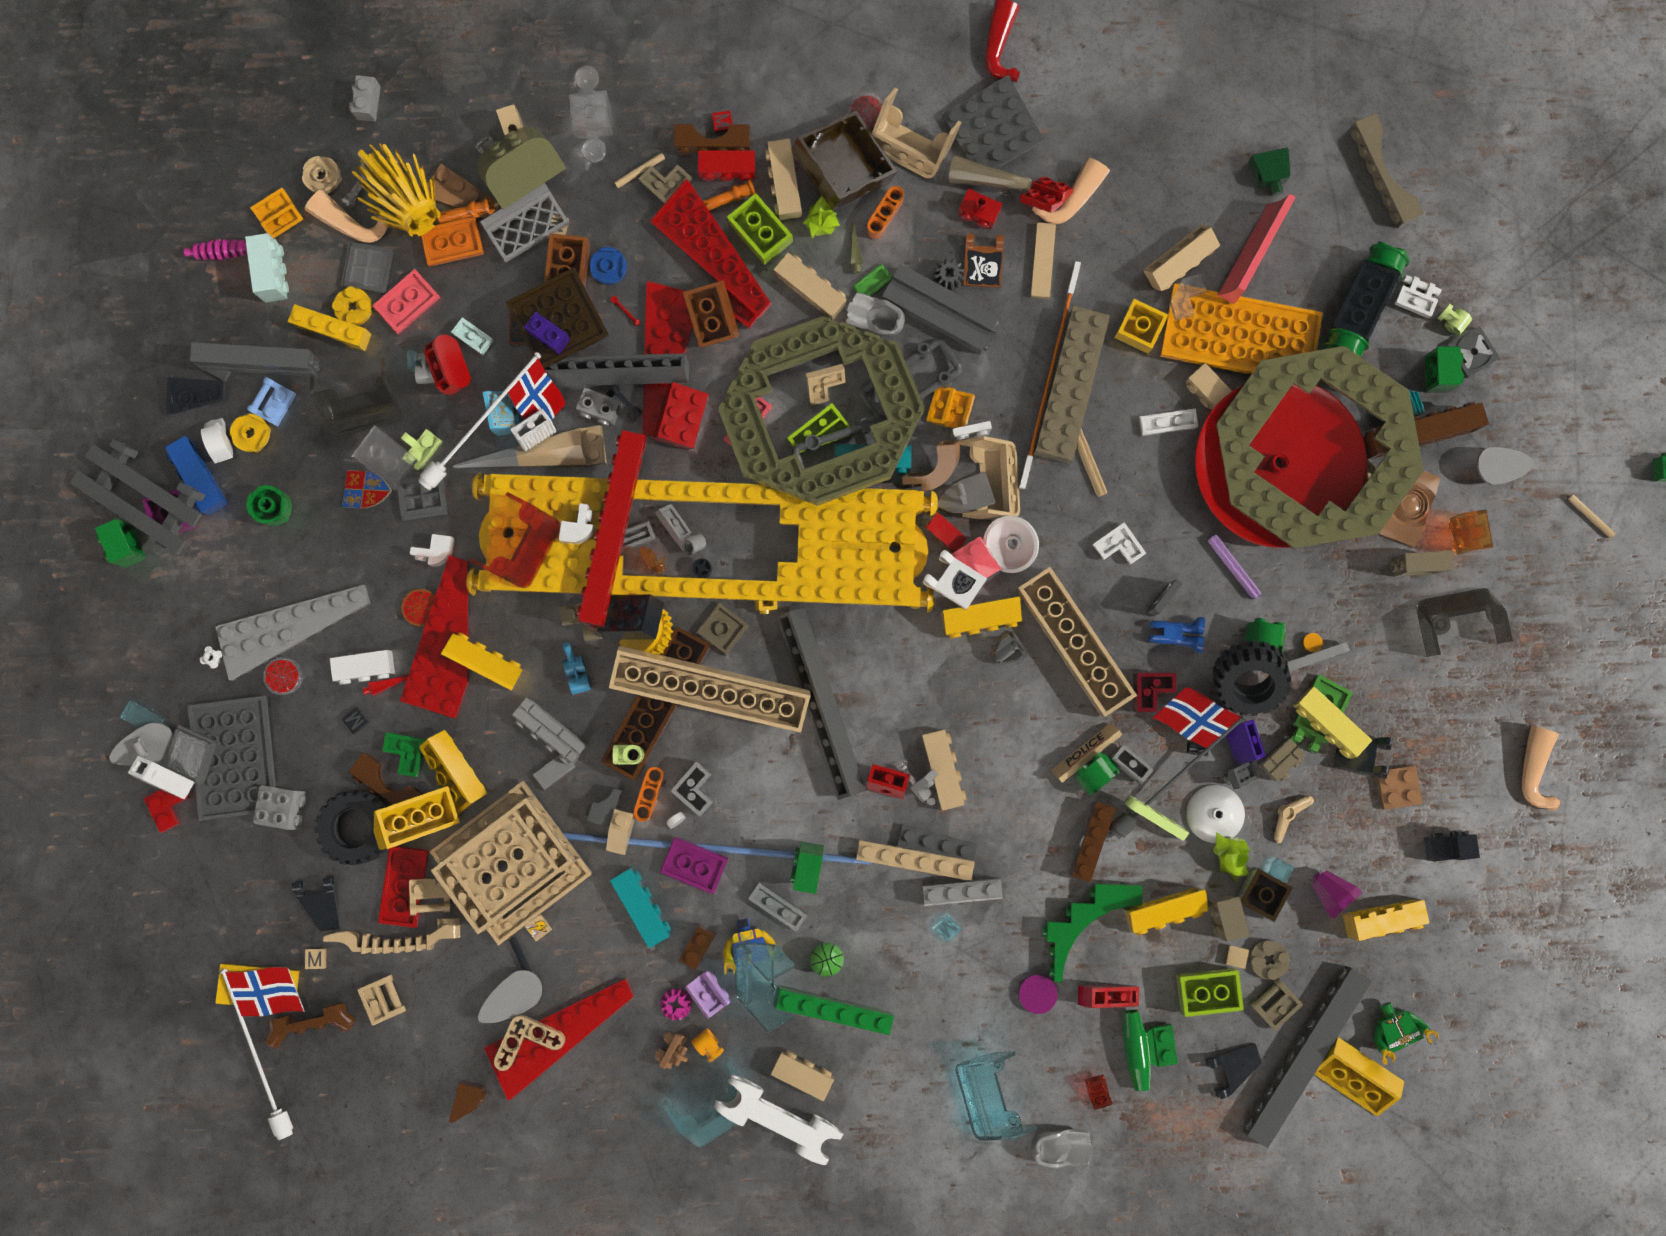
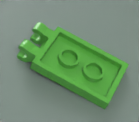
M1320 674L1316 676L1311 686L1317 688L1342 713L1353 692ZM1297 714L1292 724L1297 729L1290 739L1297 744L1302 741L1305 735L1312 739L1307 750L1312 753L1318 752L1322 742L1325 744L1329 742L1321 731H1317L1311 726V722L1306 717L1304 718Z

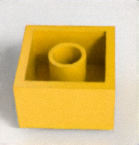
M1133 299L1114 338L1149 354L1164 326L1168 314Z

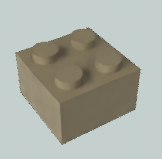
M1228 894L1208 900V913L1210 917L1213 916L1214 924H1212L1215 936L1218 935V938L1225 941L1250 936L1240 897Z

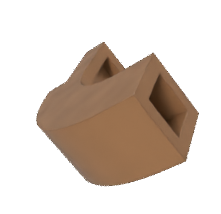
M940 441L937 445L938 461L936 467L930 471L907 472L902 477L903 485L909 484L910 487H917L921 484L922 491L932 490L941 486L948 480L958 465L960 441Z

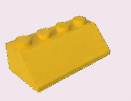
M1020 596L970 605L967 610L962 607L943 610L941 619L945 636H950V639L961 637V633L966 632L969 635L979 634L982 629H987L988 632L999 630V626L1006 625V628L1017 627V623L1022 621Z
M460 632L457 635L452 634L441 653L442 655L512 691L522 672V669H520L521 664L510 660V662L503 660L504 655L494 650L492 653L486 651L487 646L477 641L475 644H472L468 641L469 637Z
M446 786L374 811L373 831L379 850L389 849L459 824L449 787Z
M1195 887L1142 903V906H1132L1123 909L1129 930L1133 934L1142 935L1148 932L1147 929L1155 927V930L1165 928L1166 924L1170 922L1174 924L1182 923L1186 917L1198 918L1203 916V912L1208 911L1206 890Z
M1339 1037L1336 1038L1314 1074L1375 1116H1379L1400 1100L1404 1085L1402 1079Z

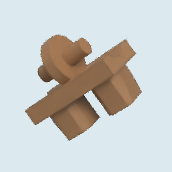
M673 1032L666 1033L663 1041L670 1045L668 1050L659 1048L654 1055V1058L660 1062L659 1066L661 1068L671 1069L673 1064L679 1066L681 1061H688L689 1057L685 1055L688 1048L684 1046L688 1038L687 1036Z

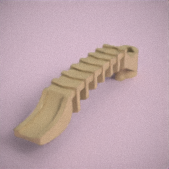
M460 917L437 918V930L427 934V939H423V935H417L416 944H413V937H406L405 945H402V938H395L394 946H391V938H385L383 946H380L381 937H373L372 946H369L371 934L363 933L361 946V936L358 932L352 930L324 936L323 942H341L346 944L352 952H361V954L372 952V954L379 952L387 954L390 952L431 950L440 939L460 938Z

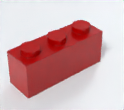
M755 150L698 151L699 179L704 181H713L714 179H721L723 181L740 179L741 181L756 179Z

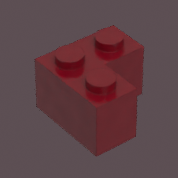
M1176 673L1133 674V690L1137 695L1134 697V712H1157V693H1176Z

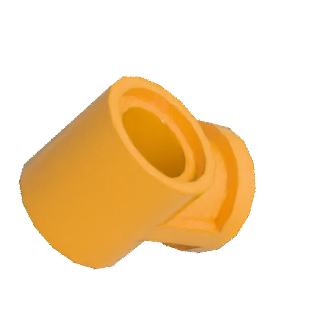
M708 1028L691 1040L695 1049L702 1056H707L709 1063L714 1061L724 1051L722 1047L717 1045L718 1040Z

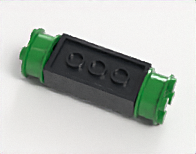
M1378 241L1377 244L1370 246V255L1363 261L1332 329L1329 331L1330 338L1327 343L1322 345L1323 350L1345 346L1360 357L1365 350H1368L1371 339L1398 283L1403 278L1402 271L1410 263L1406 250L1389 246L1382 241Z

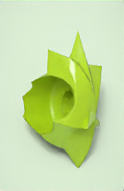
M823 196L811 205L808 216L803 221V224H806L810 229L812 239L815 235H830L836 227L840 226L836 218L837 213L831 210Z
M1216 832V846L1213 847V852L1219 857L1220 873H1228L1238 885L1237 876L1249 875L1246 863L1249 860L1248 853L1250 849L1245 840L1236 837L1226 839Z

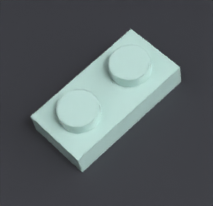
M463 317L451 331L454 336L481 355H484L494 341Z

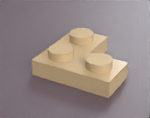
M843 364L806 373L808 398L811 406L829 401L828 387L846 383Z

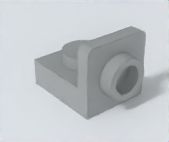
M934 769L910 787L921 802H924L933 794L930 787L935 783L933 779L938 775Z

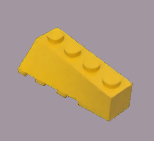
M446 730L428 738L420 746L430 770H434L436 773L435 780L437 785L449 787L457 816L488 794L484 785L480 783L473 769L468 765L463 754L458 750Z

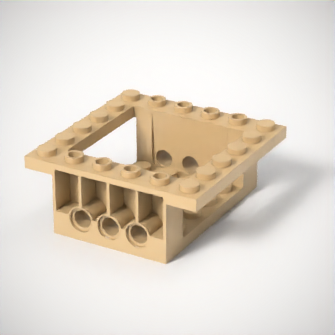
M524 781L520 782L430 851L439 864L431 870L436 879L475 932L480 934L487 930L498 946L593 874ZM516 848L522 849L524 853L522 859L514 857L513 853ZM500 860H504L508 864V868L504 872L498 869V862ZM565 871L563 875H561L554 882H552L550 885H548L546 888H544L542 891L536 894L533 898H531L529 901H527L525 904L519 907L508 917H503V915H505L512 908H514L516 905H518L520 902H522L524 899L530 896L533 892H535L537 889H539L541 886H543L545 883L551 880L558 873ZM485 872L490 873L492 876L489 884L484 883L482 880V875Z

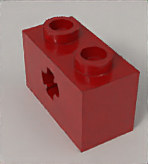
M872 764L866 789L904 800L910 774Z

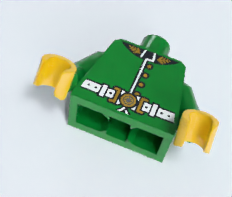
M1391 1002L1380 1006L1384 1016L1376 1019L1373 1041L1380 1054H1383V1064L1387 1065L1388 1063L1385 1057H1390L1394 1063L1396 1058L1394 1052L1423 1039V1035H1426V1040L1429 1044H1433V1041L1429 1039L1431 1035L1439 1040L1438 1033L1430 1030V1027L1412 1012L1402 1009L1394 1010Z

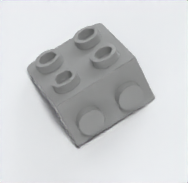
M260 786L253 822L258 825L285 830H299L303 820L302 812L306 803V791Z

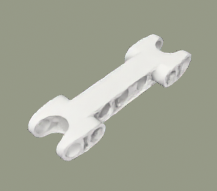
M730 1075L728 1082L737 1089V1094L729 1102L715 1101L713 1107L721 1115L740 1126H744L749 1118L795 1141L797 1145L794 1151L800 1156L812 1162L827 1165L829 1158L821 1152V1145L827 1139L841 1140L844 1134L836 1126L815 1114L810 1122L760 1098L764 1090L757 1084L745 1078Z

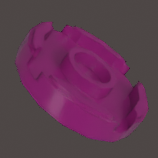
M1033 974L1026 977L1019 987V1000L1022 1006L1031 1013L1044 1014L1050 1011L1056 1004L1058 998L1057 988L1054 982L1047 976Z

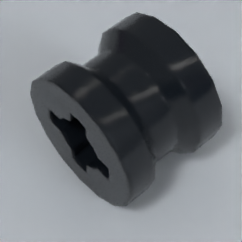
M700 558L693 563L692 569L698 578H708L712 574V566L707 559Z

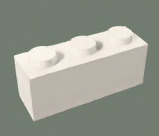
M390 650L330 658L332 681L339 682V685L351 684V680L358 679V682L370 681V677L376 676L377 679L389 678L390 674H395L393 654Z

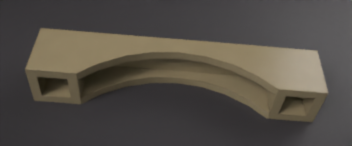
M1374 113L1356 121L1350 128L1351 137L1353 140H1356L1359 154L1364 157L1367 163V170L1374 178L1376 189L1380 190L1383 204L1388 207L1391 213L1392 222L1396 224L1397 228H1400L1418 220L1424 212L1417 197L1402 189L1392 179L1385 167L1381 151L1384 129L1377 114Z

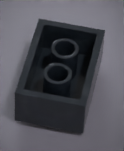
M651 594L611 595L604 627L598 626L597 632L611 640L656 639L664 602Z

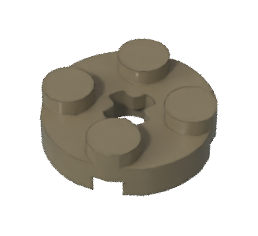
M1274 940L1260 941L1249 952L1250 967L1259 977L1276 980L1288 969L1290 956L1285 947ZM1266 955H1267V956H1270V955L1273 956L1272 959H1273L1274 961H1273L1272 964H1271V963H1269L1268 965L1265 964V963H1266V959H1264V958H1265Z

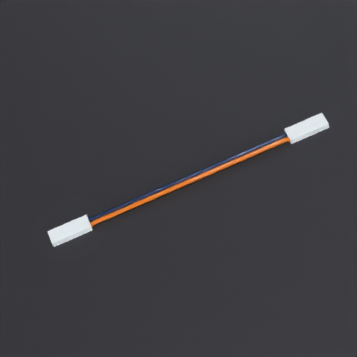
M1076 261L1073 267L1029 453L1025 460L1019 484L1020 490H1025L1033 459L1032 454L1081 262Z

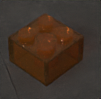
M1487 509L1465 512L1450 518L1449 529L1453 533L1452 547L1456 551V556L1478 553L1493 548Z

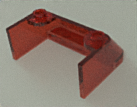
M507 492L505 495L510 500L522 505L519 510V518L522 522L529 525L511 560L502 556L496 557L489 567L472 558L470 562L519 588H528L533 583L556 540L561 524L555 517Z

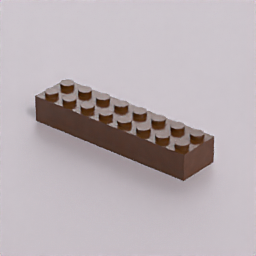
M676 626L671 635V640L668 642V647L660 655L702 665L712 646ZM637 695L600 762L631 780L637 781L679 704ZM638 745L644 751V759L635 765L613 764V746ZM635 749L630 750L629 758L631 760L638 758V751Z

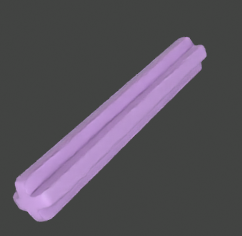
M1217 535L1209 538L1208 543L1252 599L1261 595L1260 590Z

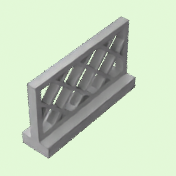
M545 183L504 210L500 209L480 221L505 262L510 261L549 237L550 234H554L570 224ZM550 198L552 201L551 210L541 208L542 202ZM530 209L537 211L535 220L525 218L526 212ZM540 212L550 214L547 223L538 221ZM553 214L561 216L564 220L558 225L551 224ZM514 219L521 220L519 229L509 228L510 222ZM524 221L534 223L532 232L522 231ZM537 224L546 226L545 233L541 235L535 233ZM497 229L505 230L503 239L494 238L492 232ZM508 231L517 233L515 242L506 240ZM521 234L530 236L528 243H519ZM504 245H513V252L506 256L503 252Z

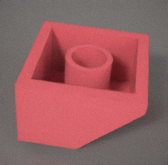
M982 537L976 538L951 554L954 558L986 578L1002 570Z

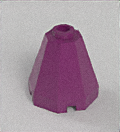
M1320 870L1312 877L1314 880L1312 883L1313 889L1326 915L1331 920L1363 893L1357 886L1327 870L1324 873Z

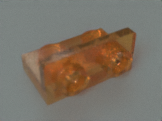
M644 545L638 549L651 574H660L666 570L668 562L665 556L657 560L651 548L647 550Z

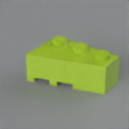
M831 403L785 440L793 449L795 445L805 442L809 435L821 437L848 428L850 425L834 404ZM851 434V435H848V436H845V437H842V438H839V439H836V440H833V441H830V442L821 444L820 446H823V445H826V444H829V443L838 441V440H840V439H843V438L852 436V435H854V434ZM807 449L802 450V451H800V453L806 452V451H808V450H807Z

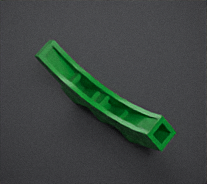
M1093 883V886L1089 888V899H1092V902H1069V906H1066L1065 915L1066 918H1069V921L1045 920V925H1042V937H1045L1047 942H1053V945L1049 946V957H1052V965H1049V977H1052L1054 982H1062L1068 953L1076 938L1089 924L1112 910L1127 906H1142V885Z

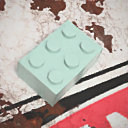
M268 233L245 237L253 293L265 303L288 299L289 286L284 276L287 271L285 264L282 262V256H284L282 245Z

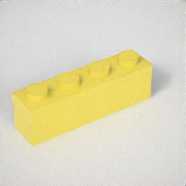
M1315 687L1307 689L1293 705L1296 708V712L1300 716L1306 717L1311 722V726L1315 730L1321 731L1325 735V739L1329 743L1335 744L1340 749V753L1346 758L1358 757L1372 741Z

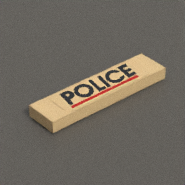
M1109 723L1051 769V772L1063 783L1083 765L1087 764L1097 754L1121 737L1122 733L1113 724Z

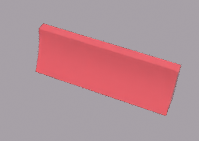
M1288 194L1280 201L1267 204L1217 296L1232 304L1236 303L1247 288L1295 200V196Z

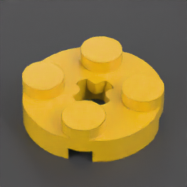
M350 286L337 294L332 303V308L339 320L354 325H362L372 314V301L363 290ZM356 302L355 306L357 309L349 311V305Z
M247 414L236 418L230 428L233 444L245 452L256 453L261 451L270 438L271 428L263 418L255 414ZM253 428L254 435L247 438L248 434H246V431H250Z

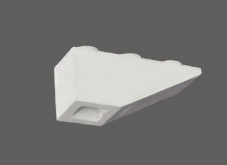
M137 756L128 771V774L140 781L184 800L195 783L140 756Z

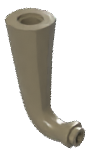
M959 156L953 158L949 170V182L953 184L1017 189L1021 192H1027L1032 186V180L1027 176H1019Z

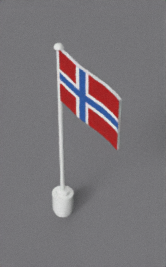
M534 353L535 356L447 457L441 463L439 461L436 463L432 461L420 474L418 481L428 490L435 488L447 475L444 465L507 393L515 408L524 419L543 409L552 421L566 405L561 392L546 374L539 360L541 358L540 353Z
M269 967L248 972H227V969H222L220 974H223L274 1111L270 1113L271 1117L268 1118L269 1125L277 1140L284 1139L293 1134V1126L287 1110L282 1111V1108L277 1110L243 1016H266L287 1011L305 1012L287 967Z

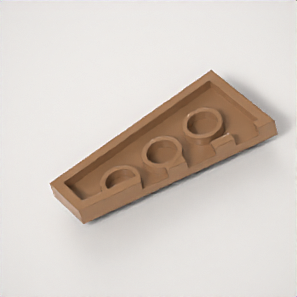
M441 164L434 173L436 202L460 208L467 206L471 201L478 202L489 197L494 204V213L502 209L495 199ZM483 214L480 215V218L485 219L492 214Z

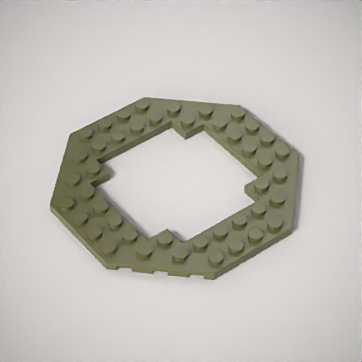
M825 315L753 341L749 354L744 358L738 370L739 373L727 390L724 401L718 407L743 477L816 506L891 479L924 412L923 402L898 343L882 339L879 335L868 331L863 332L856 329L855 326L844 322H836ZM838 350L844 366L862 359L887 418L885 421L870 426L876 443L804 470L797 453L779 460L755 398L773 392L767 376Z
M1345 346L1262 360L1216 423L1230 505L1294 549L1379 534L1424 471L1409 390ZM1321 379L1384 422L1373 439L1388 448L1389 451L1346 511L1328 501L1317 516L1254 473L1265 456L1249 446V444L1292 384L1309 395Z

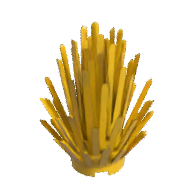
M379 143V147L387 157L386 159L371 144L369 146L373 152L369 156L360 149L358 156L361 158L360 162L365 169L362 166H357L356 168L375 187H372L358 173L352 171L353 175L361 181L357 183L369 192L368 196L395 214L393 215L362 198H357L360 202L372 207L366 210L388 220L372 216L371 219L385 223L384 226L407 231L411 237H413V234L422 236L434 227L432 223L436 218L440 219L441 215L440 211L436 208L434 176L429 181L428 190L423 165L419 169L416 156L413 153L412 157L420 181L419 187L410 164L406 163L405 165L397 149H395V156L400 164L397 163L386 144L382 146Z

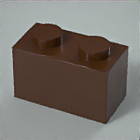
M700 924L678 961L696 970L716 933Z

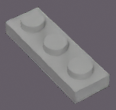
M760 882L748 898L796 932L807 917V914Z

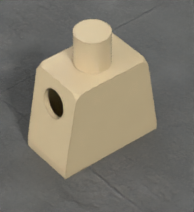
M514 104L496 110L505 136L511 131L523 128L520 114Z

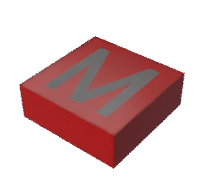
M730 110L712 113L715 133L727 132L732 124Z

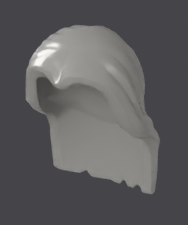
M857 292L852 298L853 301H850L847 307L848 319H846V324L855 326V328L862 331L892 337L903 329L905 323L904 313L900 308L887 300Z
M1072 1129L1040 1133L1032 1140V1157L1036 1163L1054 1169L1064 1166H1088L1090 1162L1089 1155L1092 1154L1090 1133Z

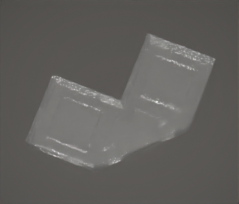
M1201 274L1183 278L1170 302L1175 321L1194 316L1195 312L1190 297L1204 294L1207 291Z

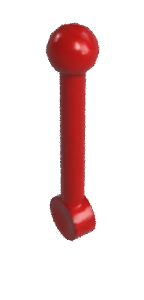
M617 296L611 297V302L616 304L633 321L635 326H638L640 320L635 319L619 302Z

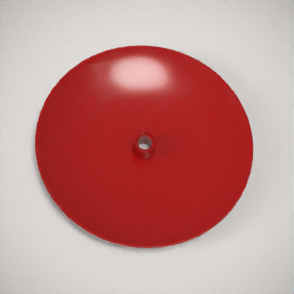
M1292 384L1249 444V446L1265 456L1254 473L1317 516L1328 501L1346 511L1366 481L1367 454L1360 428L1346 406L1333 394L1318 385L1308 395ZM1242 385L1226 395L1213 408L1203 424L1195 453L1198 485L1211 512L1231 532L1261 546L1292 548L1234 508L1229 502L1216 423L1244 386ZM1276 459L1281 460V462H1282V467H1281V468H1279V467L1276 466V464H1275V460H1276Z

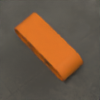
M890 187L869 219L867 234L870 238H880L900 209L904 200V191L901 187ZM893 194H897L900 196V198L898 200H893L890 196ZM888 210L890 214L884 216L881 214V211ZM877 225L880 227V230L873 231L871 227Z
M651 767L645 774L633 813L638 821H647L653 815L665 778V773L660 767ZM653 770H657L660 773V778L657 781H653L650 777ZM648 788L654 791V797L651 800L647 799L644 795L645 790ZM641 807H645L648 810L646 818L639 816L638 812Z

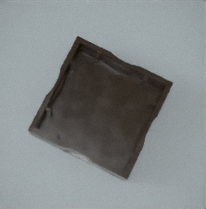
M857 111L842 116L827 126L818 127L798 136L791 148L832 211L889 184L898 172L884 150L876 143L871 131Z

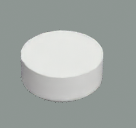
M678 812L669 818L666 824L672 829L686 817L682 812Z

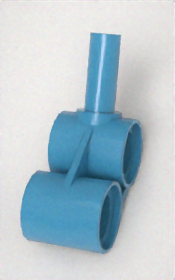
M568 642L564 643L562 647L567 659L563 660V666L566 675L570 676L568 683L571 693L575 695L592 690L583 656L574 655Z

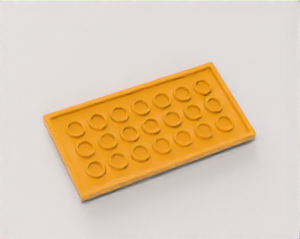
M1175 283L1172 287L1160 357L1200 365L1206 363L1210 367L1252 375L1262 360L1317 351L1323 312L1242 296L1239 297L1235 304H1232L1217 296L1219 292Z

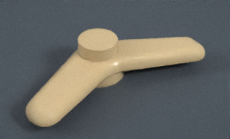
M1308 795L1288 805H1281L1279 807V818L1274 834V840L1277 843L1283 841L1289 822L1295 818L1296 814L1313 804L1314 799L1312 796Z

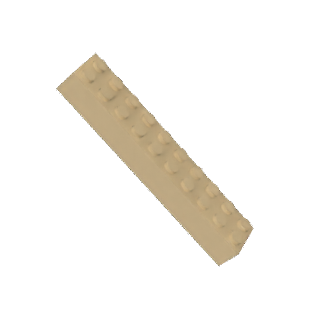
M623 646L618 648L609 685L611 689L800 733L810 699V691Z

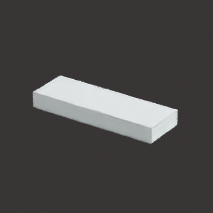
M1196 408L1138 417L1141 436L1199 427Z

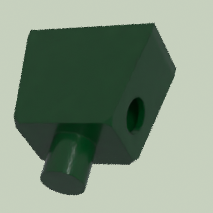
M1288 147L1254 154L1249 160V164L1259 187H1270L1273 196L1282 194L1284 192L1282 184L1286 183L1290 178Z

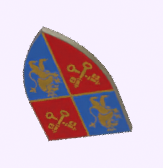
M347 470L342 508H372L383 502L391 494L392 490L388 483L376 473Z

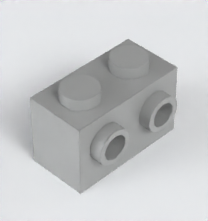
M356 75V80L352 84V92L354 94L349 107L357 120L376 122L381 86L375 77Z
M584 387L576 409L581 417L589 420L592 417L598 419V423L608 426V424H615L622 404L617 399Z

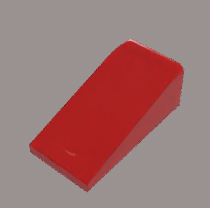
M938 512L925 526L952 552H956L967 540L957 528Z

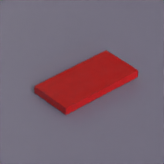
M402 846L389 848L378 923L418 928L420 913L410 915L409 880L425 879L429 850ZM416 899V905H421L422 899Z

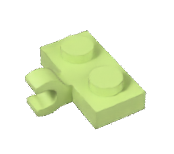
M427 429L417 441L405 432L401 439L412 446V448L403 459L420 471L443 441Z

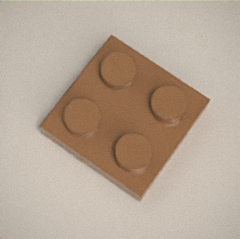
M1416 766L1389 769L1387 779L1377 777L1382 810L1423 804Z

